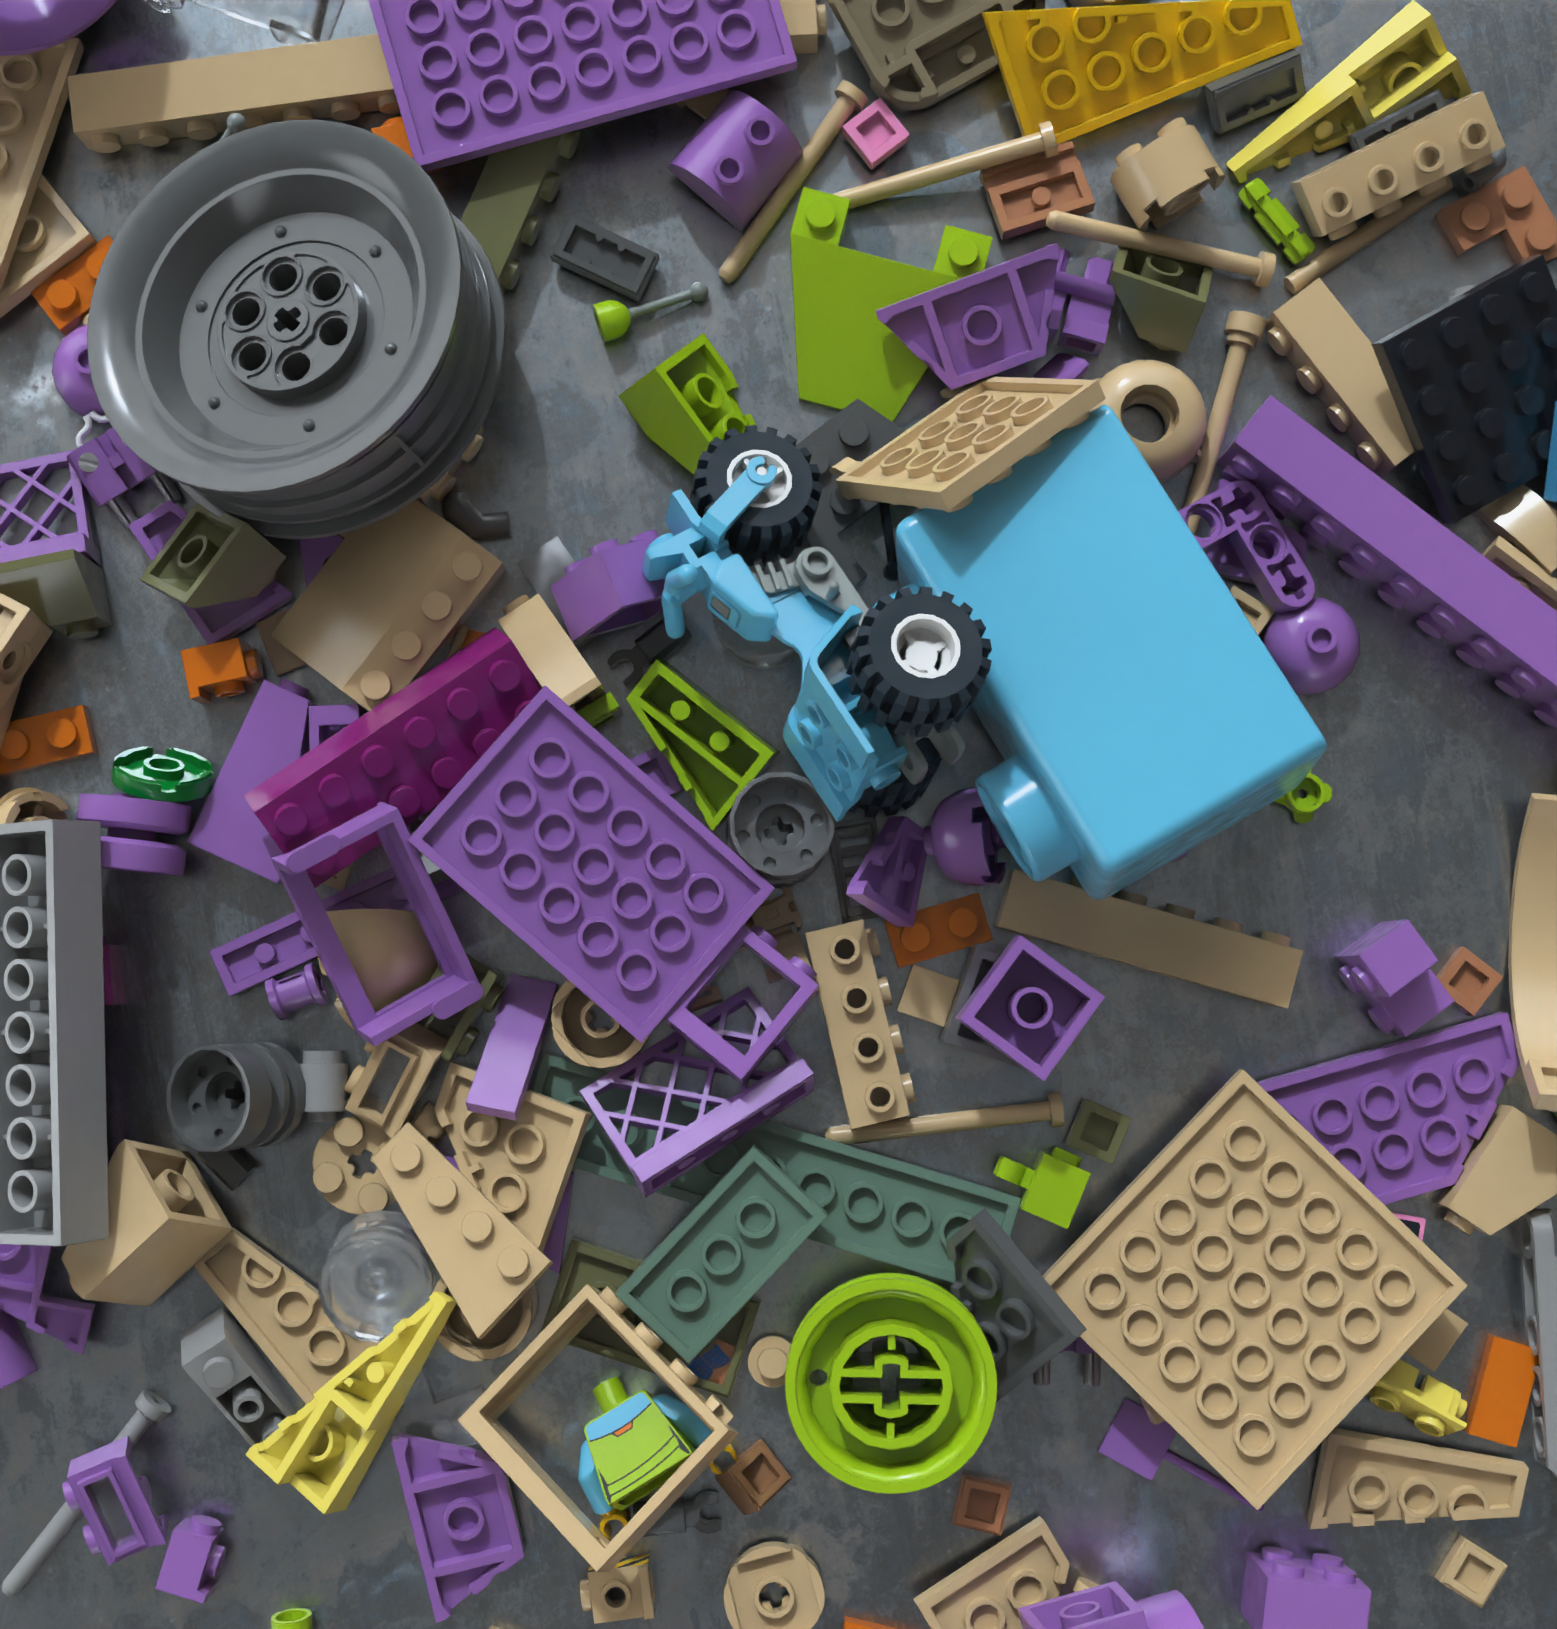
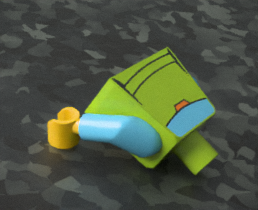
M612 1377L603 1381L592 1391L603 1414L584 1426L586 1440L580 1447L578 1473L579 1484L593 1511L596 1514L602 1515L599 1530L608 1540L612 1539V1529L608 1521L616 1519L625 1526L631 1520L627 1507L661 1487L712 1433L685 1403L668 1394L654 1396L643 1389L629 1397L619 1377ZM729 1443L723 1451L729 1452L732 1458L737 1461V1454L732 1444ZM712 1461L709 1465L711 1471L715 1474H722L719 1465Z

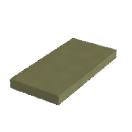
M572 1237L540 1333L586 1284L599 1289L601 1292L608 1286L616 1293V1290L641 1265L643 1260ZM751 1297L712 1338L710 1343L697 1354L701 1355L710 1351L714 1347L717 1338L735 1346L723 1385L697 1376L699 1380L693 1385L694 1387L730 1398L761 1299ZM629 1307L623 1313L635 1327L640 1322L646 1324ZM598 1313L568 1344L655 1373ZM652 1330L663 1342L658 1348L662 1355L670 1363L676 1358L680 1359L681 1356Z

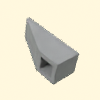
M223 1306L180 1334L182 1368L251 1446L264 1441L279 1428L278 1424L287 1416L297 1413L252 1340Z

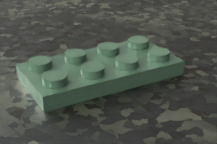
M753 1144L616 1290L615 1295L686 1362L690 1363L827 1217V1212Z

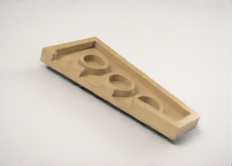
M42 173L0 293V318L31 295L30 292L97 243Z
M407 1122L372 1160L478 1339L482 1340L549 1269L553 1262L411 1123Z
M234 1227L194 1265L195 1269L305 1404L315 1398L313 1396L314 1393L366 1349L376 1346L384 1339Z
M1334 1428L1322 1441L1306 1522L1310 1529L1328 1528V1524L1352 1523L1353 1527L1375 1526V1521L1403 1520L1405 1524L1425 1523V1518L1451 1517L1453 1521L1519 1517L1529 1468L1523 1461Z

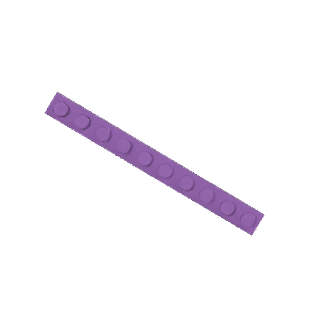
M658 747L629 759L670 796L682 791L670 763L663 752L659 751ZM393 867L321 900L325 911L394 909L413 912ZM451 878L434 885L441 901L465 891ZM297 912L291 913L209 951L228 996L238 995L264 983L269 978H275L318 958L316 950Z

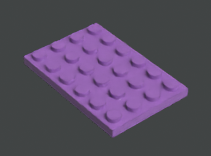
M546 685L408 839L413 846L641 1043L775 889Z

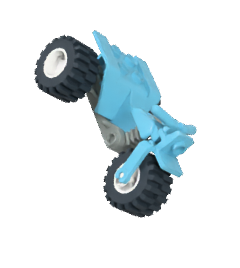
M757 425L745 426L744 433L739 434L736 428L725 431L724 439L714 438L709 443L707 452L703 451L698 460L690 494L691 501L688 500L681 489L671 493L666 523L672 533L664 534L655 539L645 552L642 573L648 581L665 579L661 603L666 633L673 639L681 638L684 635L685 620L682 603L700 591L707 601V609L745 640L769 642L773 635L784 644L792 647L799 654L802 661L801 689L783 728V739L837 822L842 820L847 811L855 814L857 808L865 809V817L875 818L879 810H883L886 817L896 815L900 806L907 810L914 805L918 797H922L936 773L942 758L946 763L952 765L959 761L964 752L963 739L952 722L959 723L965 717L990 671L992 660L987 658L992 651L990 639L982 638L986 627L981 619L973 621L970 618L973 609L965 602L959 607L952 602L954 595L943 591L941 597L932 595L931 587L921 586L917 594H912L909 587L898 589L894 599L889 594H886L878 600L875 609L872 607L868 609L835 558L822 547L804 549L799 553L796 561L786 565L784 559L793 554L795 546L801 547L804 543L816 514L822 492V483L818 482L820 476L818 465L809 464L812 454L806 447L801 449L795 447L796 438L789 434L785 438L777 436L778 429L767 426L766 432H758ZM777 554H778V555H780L783 559H779L778 564H777V567H776V571H775L773 564L775 563V560H776V557H777ZM755 559H761L763 565H766L764 574L760 564L755 565L753 573L748 566H753Z

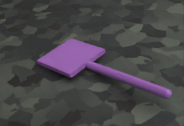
M1125 1397L1098 1452L1152 1481L1164 1458L1255 1509L1231 1484L1168 1450L1177 1431L1167 1421L1158 1425L1151 1423L1145 1408ZM1264 1504L1260 1507L1258 1511H1262L1264 1509Z

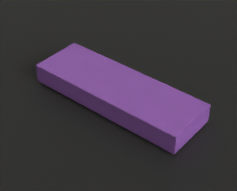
M510 974L466 1100L468 1111L517 1121L551 1019L554 997L559 990L558 983Z

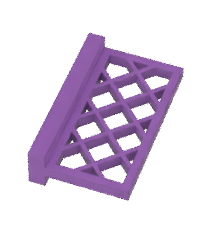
M74 450L0 465V485L5 479L15 477L27 483L11 505L0 499V507L6 510L0 518V538L16 517L33 528L20 544L9 546L0 540V563L74 549L102 568L99 549L93 542L86 487L66 459V456ZM69 467L71 479L59 495L41 485L52 470ZM38 490L52 499L53 503L40 520L35 522L23 514L21 510ZM72 496L74 498V505L69 503ZM66 508L76 515L78 532L57 536L49 531L48 528L62 509Z
M746 987L698 1017L724 1040L748 1044L750 1048L760 1037L761 1027L765 1031L772 1023L771 1018L749 987ZM744 1005L748 1007L756 1019L752 1035L725 1030L728 1015ZM719 1022L718 1029L711 1027L715 1023ZM676 1031L580 1090L582 1099L634 1176L635 1183L645 1198L814 1091V1073L803 1058L799 1059L784 1037L779 1040L773 1049L779 1051L786 1064L773 1072L755 1070L744 1085H741L740 1092L730 1099L710 1096L715 1072L729 1074L712 1060L707 1061L683 1056L687 1040ZM677 1048L676 1055L669 1054L670 1051ZM654 1061L673 1064L668 1088L641 1083L644 1067ZM681 1066L708 1071L703 1094L675 1089ZM635 1074L633 1081L625 1080ZM749 1079L759 1080L748 1087ZM612 1087L631 1091L625 1114L605 1111L596 1097ZM638 1092L666 1097L660 1121L633 1116ZM673 1099L700 1104L697 1120L687 1126L668 1123ZM708 1105L716 1107L713 1110L706 1113ZM612 1122L623 1124L621 1133L618 1132ZM630 1125L657 1130L654 1147L635 1158L626 1144ZM665 1132L673 1133V1135L663 1140Z

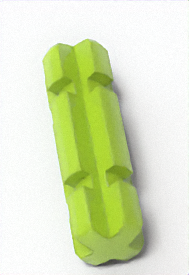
M1256 178L1250 181L1241 189L1238 199L1248 211L1252 208L1256 211L1253 217L1277 246L1281 243L1284 245L1285 249L1282 252L1292 264L1297 265L1303 262L1316 249L1315 243L1305 232L1301 235L1297 231L1300 225L1276 197L1271 199L1268 196L1271 190L1261 179Z

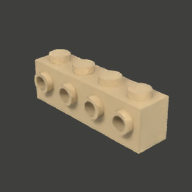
M1484 91L1469 94L1290 184L1312 236L1321 237L1328 234L1330 241H1333L1358 229L1355 222L1357 219L1372 212L1375 219H1378L1403 207L1400 198L1418 190L1420 197L1439 190L1448 184L1446 176L1461 168L1464 169L1465 174H1469L1494 162L1491 153L1506 145Z
M862 919L805 933L812 969L817 973L815 982L819 984V999L850 1128L855 1129L909 1116L908 1104L916 1102L910 1074L900 1075L896 1055L903 1054L904 1047L898 1024L889 1026L884 1007L893 1005L887 977H877L873 958L881 956L875 928L865 929L864 920Z

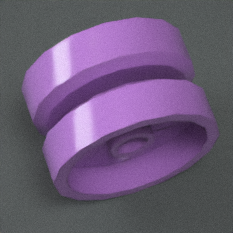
M81 793L79 795L76 819L79 821H100V828L108 829L107 836H101V868L184 876L187 851L179 845L155 841L156 835L181 836L189 832L191 806L143 799L127 793H113V795Z

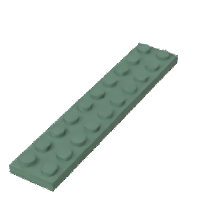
M543 1053L532 1091L592 1113L582 1099L580 1090L609 1072L580 1065L572 1060L549 1053ZM612 1087L596 1097V1099L605 1111L625 1114L631 1091ZM638 1092L633 1116L660 1121L666 1097ZM673 1099L668 1123L683 1126L689 1125L697 1120L700 1104ZM708 1105L706 1113H708L716 1107ZM591 1114L573 1167L638 1187L634 1176L594 1115ZM769 1120L656 1191V1193L697 1205L748 1149L755 1144L827 1212V1217L807 1239L951 1283L956 1282L954 1261L948 1260L946 1241L984 1208L1010 1237L1021 1201L1019 1196L852 1145L833 1141ZM612 1122L618 1132L621 1133L623 1124ZM630 1125L626 1144L635 1158L654 1147L657 1130ZM665 1132L663 1140L673 1135V1133Z

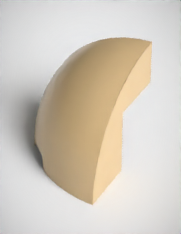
M394 909L326 911L374 1012L381 1010L430 981L438 967V963L414 912ZM317 954L321 972L323 975H327ZM336 993L334 1005L343 1020L354 1030Z

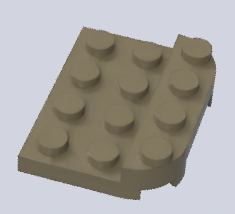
M827 0L871 78L869 86L879 98L898 112L930 107L999 68L981 12L1045 9L1046 1Z

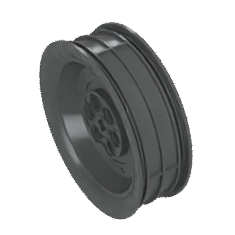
M289 120L246 129L211 144L179 164L140 201L113 240L100 268L89 309L87 351L91 379L98 401L111 426L122 441L138 457L160 473L176 480L197 503L217 517L227 513L248 523L260 535L285 539H311L343 534L374 524L398 512L419 498L450 470L473 441L495 398L506 352L507 323L500 283L489 257L465 224L450 212L445 199L435 183L414 159L385 138L359 127L324 120Z

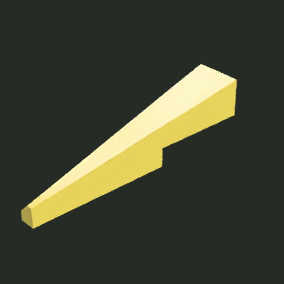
M1412 0L1226 163V166L1239 183L1247 181V175L1267 167L1275 166L1279 169L1290 165L1291 158L1312 150L1321 153L1348 143L1347 137L1438 89H1440L1444 100L1451 97L1461 99L1472 94V91L1458 59L1448 52L1431 13Z
M440 1291L429 1296L430 1300L409 1318H404L392 1327L393 1332L376 1346L366 1349L314 1393L313 1396L315 1398L296 1414L287 1416L278 1424L279 1428L264 1441L250 1447L245 1455L276 1484L290 1483L323 1514L345 1511L457 1303L455 1299Z

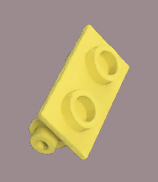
M1401 1359L1367 1393L1372 1404L1385 1411L1403 1414L1414 1421V1426L1418 1430L1431 1436L1444 1437L1467 1426V1423L1460 1420L1467 1408V1401L1461 1398V1392L1430 1375L1424 1377L1420 1390L1415 1388L1414 1385L1420 1370Z

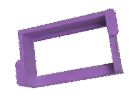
M384 802L377 803L376 807L289 853L270 858L356 1034L373 1046H377L432 1013L438 1019H446L478 1001L483 995V987L474 973L418 850L408 841L411 835L398 808ZM375 831L443 973L441 976L377 1012H374L306 872V869L333 856L339 850Z

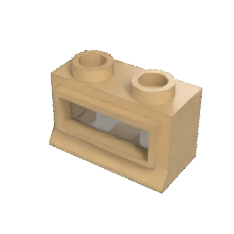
M415 1023L377 1046L366 1042L364 1050L370 1053L371 1056L365 1067L359 1064L354 1069L344 1087V1091L351 1094L345 1109L382 1129L392 1139L407 1122H411L414 1116L411 1110L426 1091L431 1081L428 1076L434 1064L440 1059L448 1040Z

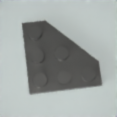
M984 1208L950 1237L946 1244L948 1260L954 1261L956 1282L951 1286V1294L960 1300L972 1313L984 1333L994 1358L997 1373V1402L1075 1341L1087 1329Z

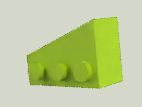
M656 659L626 698L659 751L663 752L678 775V780L686 792H689L704 815V820L712 831L719 829L727 820L736 796L751 780L760 777L780 752L666 660Z

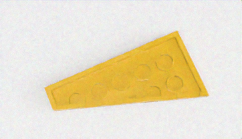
M1198 0L981 12L1022 137L1039 132L1038 124L1051 121L1057 145L1303 45L1291 0Z

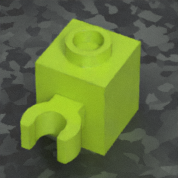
M1056 1146L1051 1155L1039 1150L1031 1168L1000 1155L993 1171L995 1176L1023 1187L1019 1196L1021 1198L1020 1209L1065 1229H1068L1091 1175L1090 1172L1079 1167L1082 1161L1081 1157Z

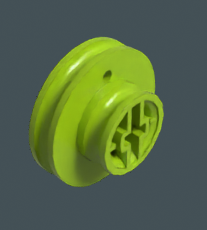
M875 1273L849 1280L837 1286L817 1301L801 1321L789 1348L786 1363L785 1395L791 1423L800 1442L810 1456L825 1471L844 1483L862 1490L875 1493L899 1494L928 1488L945 1480L965 1465L975 1454L983 1442L994 1416L997 1400V1373L990 1346L980 1325L966 1306L943 1287L917 1276L903 1273ZM885 1336L886 1339L877 1340L872 1343V1352H858L864 1344L873 1338ZM896 1337L909 1341L916 1346L919 1353H906L904 1343L896 1340ZM897 1364L900 1377H896V1390H881L879 1378H882L883 1365ZM816 1369L823 1370L827 1374L825 1383L822 1385L813 1384L810 1380L812 1371Z

